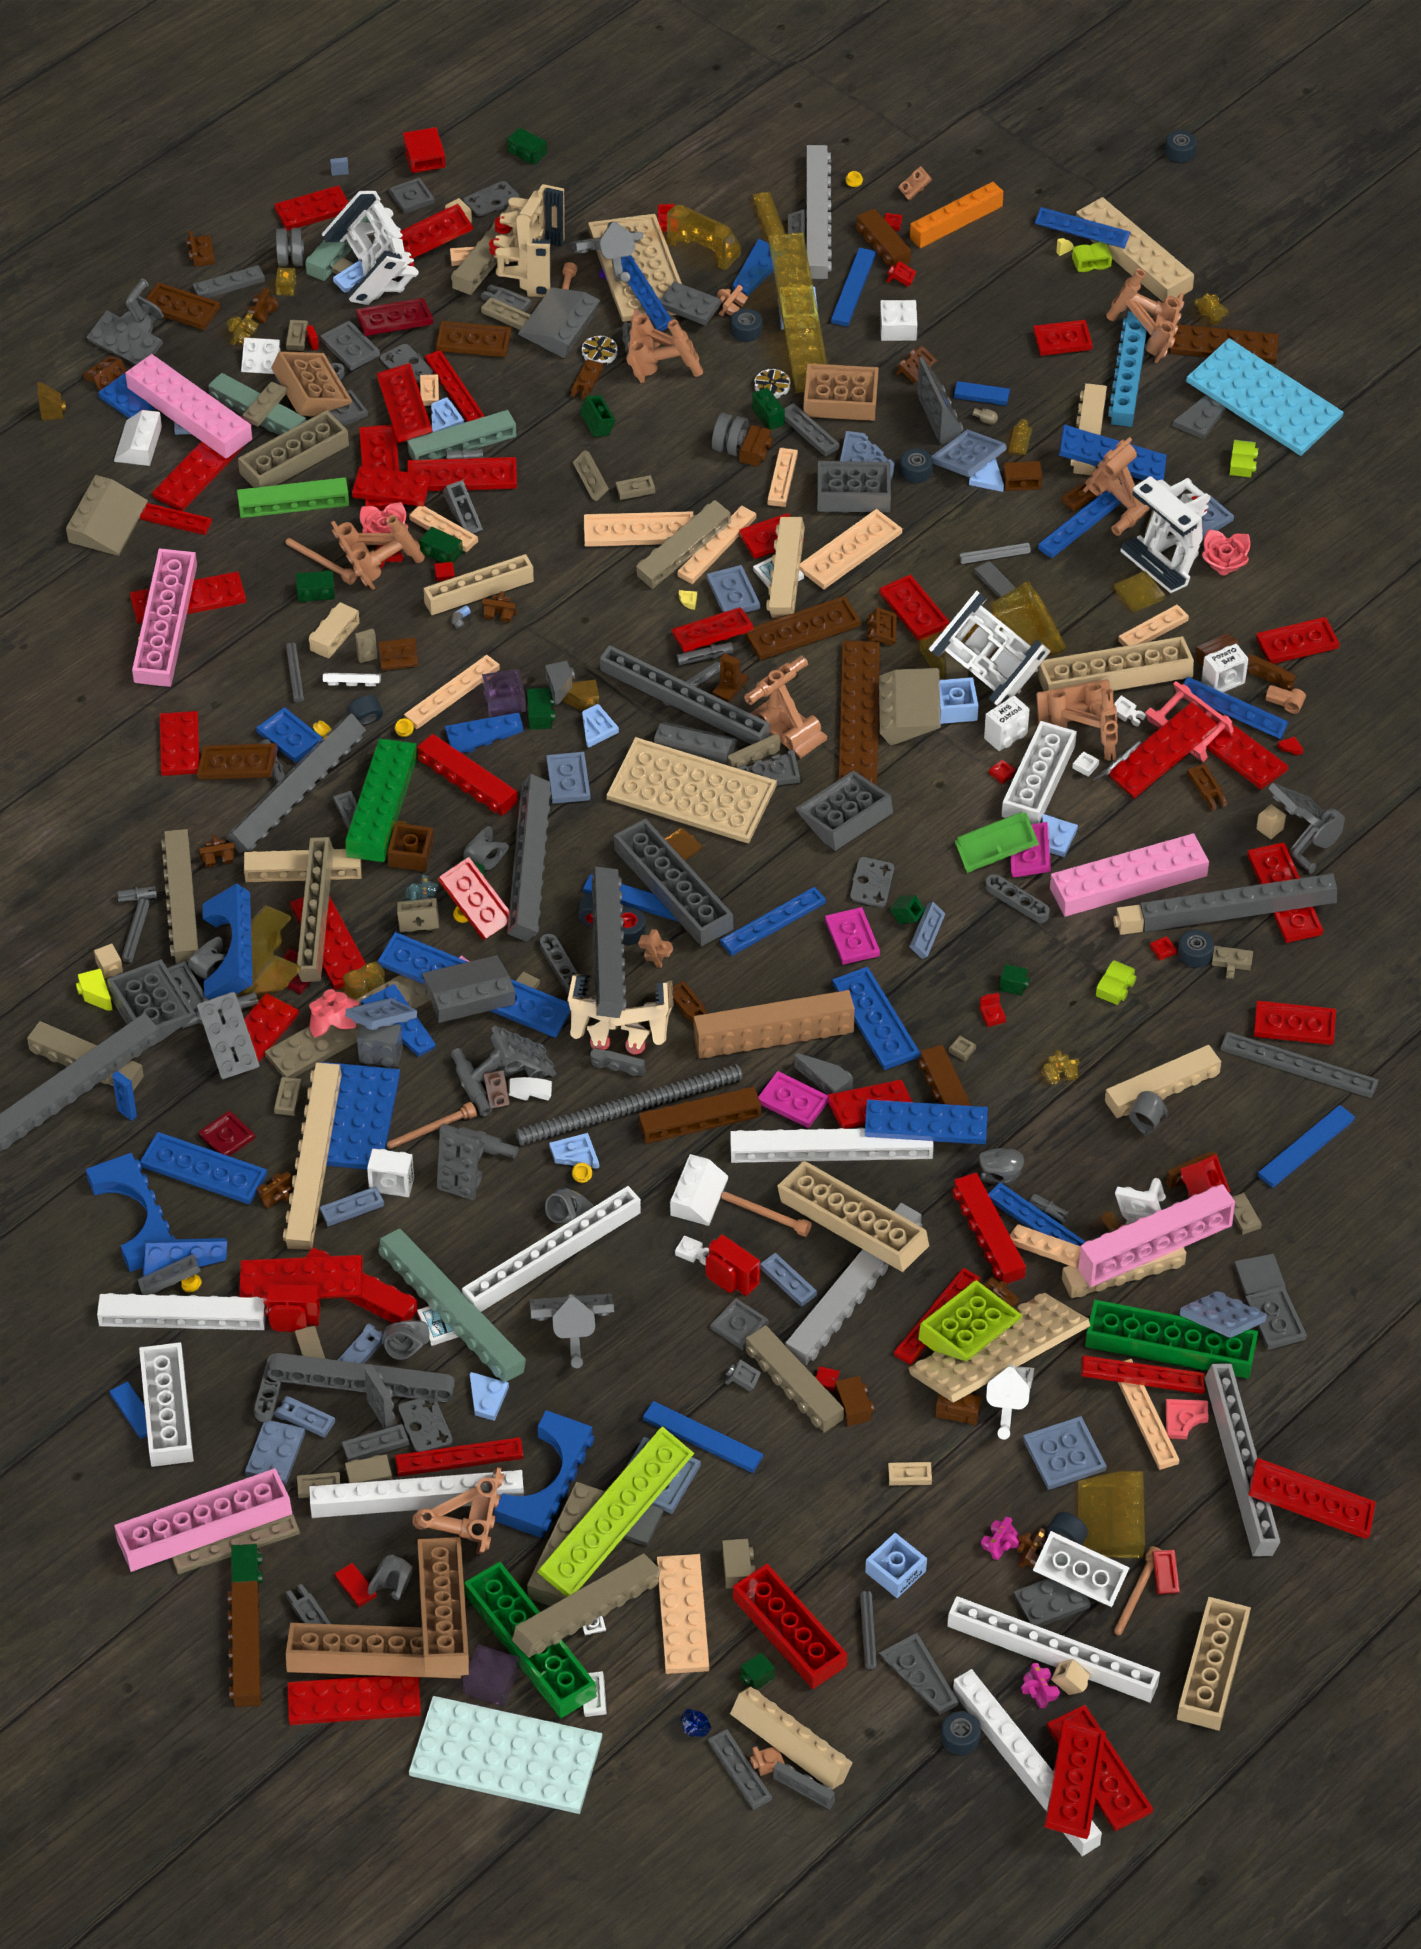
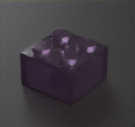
M519 669L482 674V689L489 717L526 712L525 694Z
M478 1644L469 1664V1675H465L463 1678V1694L505 1706L520 1670L519 1657Z

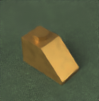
M37 382L42 420L63 419L66 403L65 400L61 399V393L41 382Z
M596 680L572 682V688L562 701L580 711H585L599 704Z

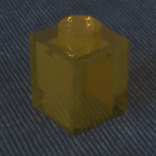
M278 268L275 282L277 295L294 296L296 286L295 268Z

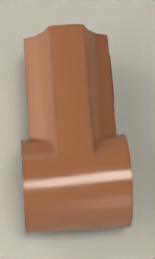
M1270 685L1265 700L1284 706L1286 711L1296 714L1300 711L1306 695L1300 689L1288 691Z

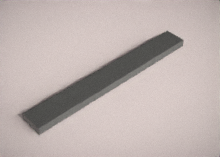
M1228 1031L1220 1049L1227 1053L1369 1098H1373L1379 1079Z

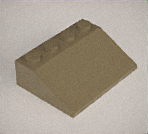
M95 475L66 527L68 541L119 556L135 528L141 512L143 513L148 500L112 479Z
M938 668L893 670L879 676L880 734L891 746L941 728L940 675Z

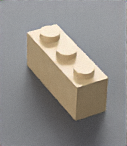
M341 602L335 608H332L328 617L321 621L315 632L310 634V651L329 659L359 624V611Z

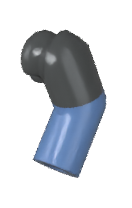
M464 606L453 613L451 623L455 625V628L458 629L464 625L462 618L471 613L469 607Z

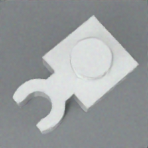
M1120 696L1115 702L1117 717L1126 722L1127 719H1130L1131 723L1138 727L1141 721L1137 718L1144 720L1146 714L1142 711H1136L1137 705L1123 696Z
M684 1236L675 1250V1255L693 1263L697 1258L703 1265H706V1257L704 1256L709 1255V1249L703 1248V1243Z

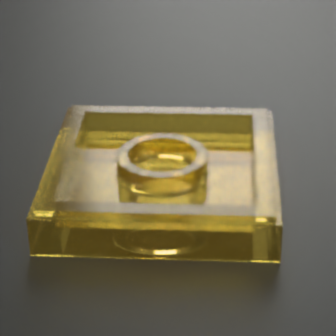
M1146 571L1114 584L1116 592L1133 612L1165 599L1163 591Z

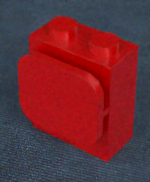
M436 127L403 133L406 159L412 173L446 167L445 153Z
M723 1234L717 1240L714 1239L708 1247L709 1255L706 1257L705 1272L707 1277L728 1293H733L736 1289L747 1297L760 1284V1260Z
M268 1284V1292H264L263 1304L265 1305V1316L269 1317V1324L273 1330L295 1332L296 1330L307 1328V1326H319L321 1308L318 1286Z

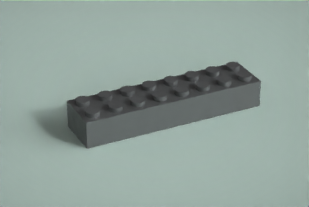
M647 819L614 835V850L700 946L733 930V914Z

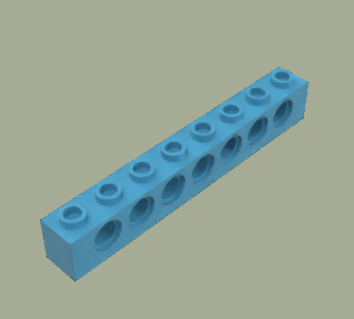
M1128 311L1127 318L1123 319L1122 329H1125V331H1121L1120 341H1123V343L1119 344L1118 354H1121V356H1117L1116 366H1119V368L1115 369L1114 379H1117V381H1113L1112 391L1115 394H1111L1110 404H1113V406H1109L1108 417H1112L1111 425L1132 427L1147 330L1133 312Z

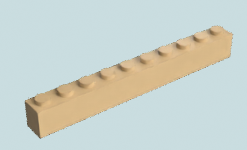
M316 1063L315 1070L311 1071L310 1080L313 1083L312 1088H308L307 1097L310 1100L309 1105H305L304 1112L307 1118L306 1122L302 1123L301 1133L304 1135L303 1140H299L298 1150L301 1153L300 1157L296 1158L295 1168L297 1169V1175H293L292 1180L294 1193H290L289 1197L291 1211H287L286 1222L288 1223V1228L284 1229L283 1241H286L288 1249L310 1251L313 1247L342 1076L339 1064Z

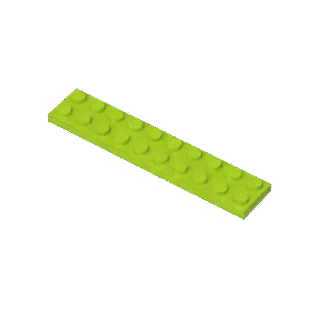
M661 1427L537 1573L566 1597L577 1592L694 1453L664 1427Z

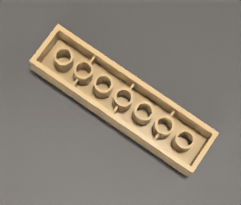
M1103 197L1076 212V217L1127 230L1131 233L1125 249L1107 244L1112 259L1132 276L1136 269H1143L1146 275L1141 284L1162 302L1168 296L1177 298L1180 293L1186 294L1193 289L1194 274Z
M1182 636L1043 660L1038 666V679L1043 691L1105 679L1109 680L1110 689L1114 691L1193 677L1194 660Z
M803 1161L777 1186L782 1203L901 1272L929 1247L925 1229L806 1161Z

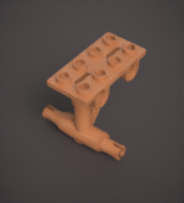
M1138 268L1133 276L1126 280L1116 298L1113 299L1112 307L1107 312L1106 317L1110 321H1115L1120 312L1125 311L1129 307L1151 335L1145 344V349L1150 354L1155 355L1154 362L1158 363L1161 358L1164 359L1168 347L1171 348L1175 342L1173 336L1178 329L1176 324L1181 317L1179 311H1181L1184 305V301H1182L1184 294L1180 293L1177 298L1168 296L1163 303L1153 301L1138 294L1137 292L1141 287L1140 283L1146 275L1143 269Z
M634 309L633 316L631 317L632 329H630V342H628L629 354L627 355V363L632 366L634 376L639 379L640 383L644 382L645 376L657 371V362L659 360L681 356L684 364L690 367L693 376L698 377L703 374V368L699 363V356L693 347V343L687 333L681 329L677 320H671L668 323V328L672 333V336L654 329L649 317L646 314H640L638 309Z
M1130 437L1126 441L1122 439L1115 446L1116 449H1111L1104 456V459L1092 472V476L1085 482L1086 487L1083 489L1085 493L1090 490L1097 496L1107 490L1128 508L1121 515V520L1111 528L1112 532L1117 536L1121 535L1127 528L1133 527L1151 509L1132 495L1135 484L1127 465L1137 457V452L1130 445L1132 441Z
M390 515L386 520L391 528V533H358L349 522L339 526L335 521L331 522L334 527L332 532L339 539V544L343 551H346V557L353 564L354 571L358 577L360 576L364 585H369L372 590L375 589L372 581L376 580L381 574L379 567L382 564L381 562L401 549L411 556L415 563H421L425 558L424 554L420 551L419 543L413 539L407 526L401 523L396 515ZM367 545H383L376 551L372 550L369 552Z
M799 656L793 662L785 663L777 670L771 671L767 677L757 683L756 688L744 695L746 702H749L750 705L754 704L761 697L769 696L768 701L750 714L770 723L771 735L777 734L780 742L789 750L794 749L795 755L799 758L804 757L827 740V735L821 731V724L815 716L811 715L808 718H804L798 713L795 703L785 686L787 682L795 678L798 671L808 665L806 658H803V656Z
M1108 679L1038 692L1036 694L1038 725L1040 721L1067 728V722L1077 721L1100 728L1101 743L1104 745V759L1111 761V756L1112 760L1116 759L1115 745L1118 742L1117 708L1113 704V690L1110 689Z
M497 1467L494 1469L492 1478L485 1477L480 1479L472 1489L431 1510L428 1508L418 1509L412 1518L414 1527L419 1530L431 1528L459 1534V1537L478 1542L476 1554L481 1555L490 1546L491 1537H488V1532L491 1528L493 1529L495 1516L492 1515V1512L499 1503L500 1495L496 1493L497 1488L502 1486L504 1474L501 1473L502 1468ZM481 1483H485L488 1485V1493H483L481 1491ZM472 1501L468 1519L463 1518L461 1520L443 1516ZM473 1525L480 1528L479 1536L472 1533Z

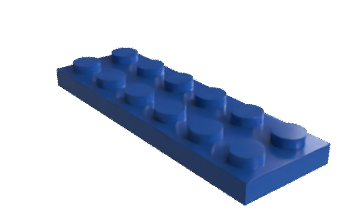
M1064 425L1061 433L1059 456L1098 467L1097 465L1104 459V456L1111 449H1116L1115 446L1120 441ZM1130 444L1137 452V457L1127 465L1131 477L1145 480L1151 476L1156 481H1164L1166 455Z
M868 967L832 979V985L837 992L850 991L855 1008L854 1021L883 1070L920 1057L919 1050Z
M867 1100L865 1137L986 1144L988 1107Z
M157 1132L140 1161L142 1168L249 1205L257 1194V1187L263 1183L267 1176V1169Z

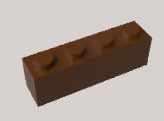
M875 208L857 215L856 229L858 233L864 236L866 242L871 244L876 253L883 258L886 265H889V267L891 265L895 266L898 261L905 265L911 263L910 248Z
M939 1045L921 1050L918 1066L920 1071L925 1073L927 1086L932 1088L934 1101H938L939 1104L971 1106L944 1046Z

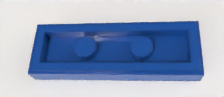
M957 381L954 398L1007 406L1010 389Z
M117 1070L112 1074L117 1109L132 1121L137 1117L132 1081Z
M127 1381L110 1390L111 1397L139 1438L142 1439L148 1436L145 1406Z

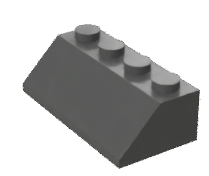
M669 722L660 723L654 737V743L724 765H727L728 755L733 754L738 742V738Z

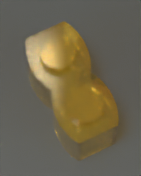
M371 962L364 965L361 969L345 974L343 976L344 992L349 998L356 1000L385 984V974L381 965L378 962Z

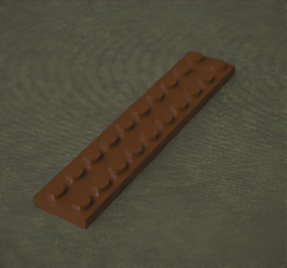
M843 641L839 780L854 770L876 786L880 642Z

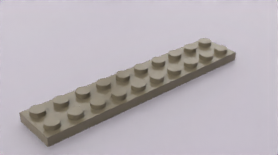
M402 975L356 999L360 1006L361 1000L395 984L413 1009L430 1001L424 984ZM357 1023L356 1028L338 1029L334 1025H330L325 1034L316 1038L313 1037L309 1026L266 1050L265 1056L283 1077L295 1078L316 1066V1063H321L355 1044L361 1024Z

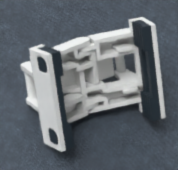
M359 191L322 233L326 243L344 242L347 240L358 259L362 260L365 277L348 292L350 302L369 305L373 300L378 299L384 292H403L406 284L418 275V270L413 267L414 259L411 257V254L404 252L401 229L391 219L393 212L391 209L383 207L376 191ZM365 216H367V218L369 219L370 223H363V222H360V221H361ZM374 234L375 239L373 244L368 238V235ZM397 276H404L400 282L392 280V278Z
M1150 476L1133 487L1132 493L1142 504L1147 505L1154 511L1145 538L1139 535L1137 538L1135 537L1124 542L1121 552L1168 592L1172 593L1188 585L1190 580L1188 573L1194 559L1199 554V544L1202 541L1203 526L1201 517L1207 513V508L1209 507L1207 503L1211 496L1199 490L1192 484L1189 478L1169 486L1165 481H1156ZM1186 489L1192 492V494H1182L1180 500L1177 498ZM1169 531L1174 534L1171 536H1167ZM1176 544L1177 548L1172 561H1170L1161 552Z
M976 591L929 650L938 657L944 651L948 652L994 690L989 699L999 706L1016 693L1019 694L1021 692L1020 689L1032 674L1039 670L1037 667L1050 653V650L1038 640L1032 646L1027 644L982 607L987 598ZM977 623L980 627H978L975 630V632L966 641V645H964L961 642L962 639ZM998 646L999 649L997 650V652L992 656L991 659H988L991 653Z

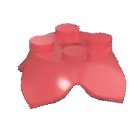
M401 502L390 504L383 511L373 506H362L360 510V522L363 526L362 533H391V528L386 522L390 515H396L398 520L405 524L406 511Z
M1208 529L1204 537L1205 551L1202 553L1203 559L1211 568L1218 571L1220 575H1227L1238 570L1249 561L1247 556L1250 550L1249 534L1238 533L1230 538H1226L1223 533Z
M333 989L325 991L323 996L309 1005L311 1009L310 1030L313 1037L316 1038L325 1034L330 1025H334L338 1029L356 1028L357 1023L346 1017L345 1014L347 1008L359 1006V1002L349 998L343 992H335Z

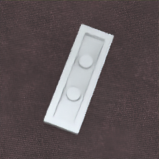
M324 673L323 682H328V685H339V682H346L347 686H357L358 683H365V686H376V683L381 682V674Z

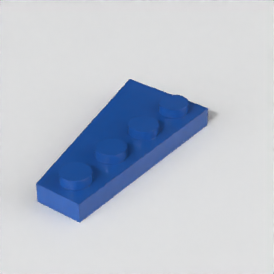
M758 239L732 285V290L734 291L738 285H741L743 287L741 292L748 297L787 258V252Z
M513 713L445 726V731L450 746L460 753L466 751L470 753L475 751L476 747L483 744L487 746L496 739L502 740L523 732V725L520 714Z
M395 984L361 1000L360 1005L392 998L409 1006ZM418 1017L410 1019L408 1022L393 1023L401 1025L403 1044L418 1057L436 1048V1044Z
M226 1238L144 1240L142 1277L191 1254H194L197 1258L199 1267L225 1261L227 1240Z

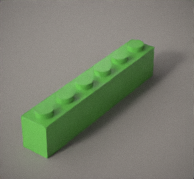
M346 477L237 490L241 518L349 506Z

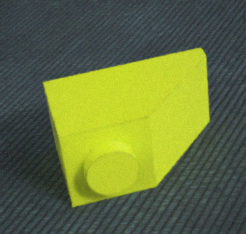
M101 969L78 974L79 982L76 983L78 994L83 995L84 1001L111 1011V998Z

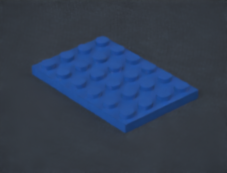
M321 1062V1063H327V1064H339V1063ZM339 1064L342 1076L326 1166L367 1170L372 1149L386 1150L399 1084L400 1069Z

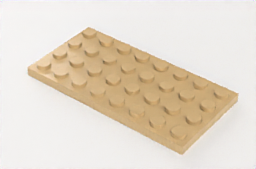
M655 214L588 222L591 238L602 237L610 222H617L629 232L642 231L643 239H638V243H635V250L631 255L659 300L674 281L682 284ZM596 250L622 322L631 321L634 309H638L640 314L648 316L628 282H617L615 280L612 259L603 257L601 250ZM667 311V313L669 314V316H670V315H677V314H674V313H672V312Z
M635 737L607 793V800L749 844L777 786V781Z
M1046 1293L1038 1294L1034 1299L1020 1304L1015 1309L1022 1314V1318L967 1362L934 1352L931 1356L924 1360H919L915 1365L909 1367V1371L913 1377L951 1402H955L986 1385L991 1379L1006 1369L1007 1365L1013 1364L1016 1368L1090 1326L1089 1319Z

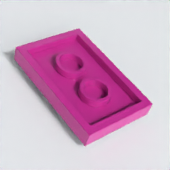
M1048 822L1031 824L1039 845L1011 855L1013 878L1051 872Z
M862 907L825 916L826 925L842 965L880 956L879 947Z
M777 1071L758 1097L762 1106L808 1129L828 1103V1095Z

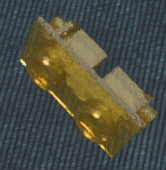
M1022 419L1018 422L1017 426L1014 425L1009 447L1010 453L1027 454L1032 428H1028L1027 420Z

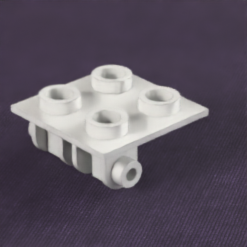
M244 338L241 372L274 374L271 366L278 352H280V340Z

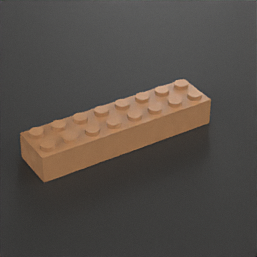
M846 990L694 1016V1042L699 1059L710 1058L717 1055H728L735 1052L853 1033L855 1008L850 991Z
M461 1537L418 1539L425 1677L469 1675Z
M290 1623L286 1648L287 1672L425 1677L422 1628ZM461 1675L437 1676V1678H461Z

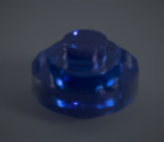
M686 1709L680 1717L684 1732L691 1737H705L711 1730V1724L707 1716L701 1711Z

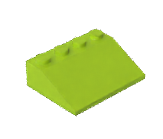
M976 1280L921 1323L918 1339L935 1352L967 1362L1022 1318V1314Z

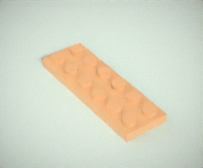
M876 509L800 563V570L822 589H826L902 534V528Z
M693 512L585 514V546L663 544L668 537H672L681 526H685L693 517Z
M700 1554L657 1557V1566L661 1570L658 1579L666 1674L709 1671Z

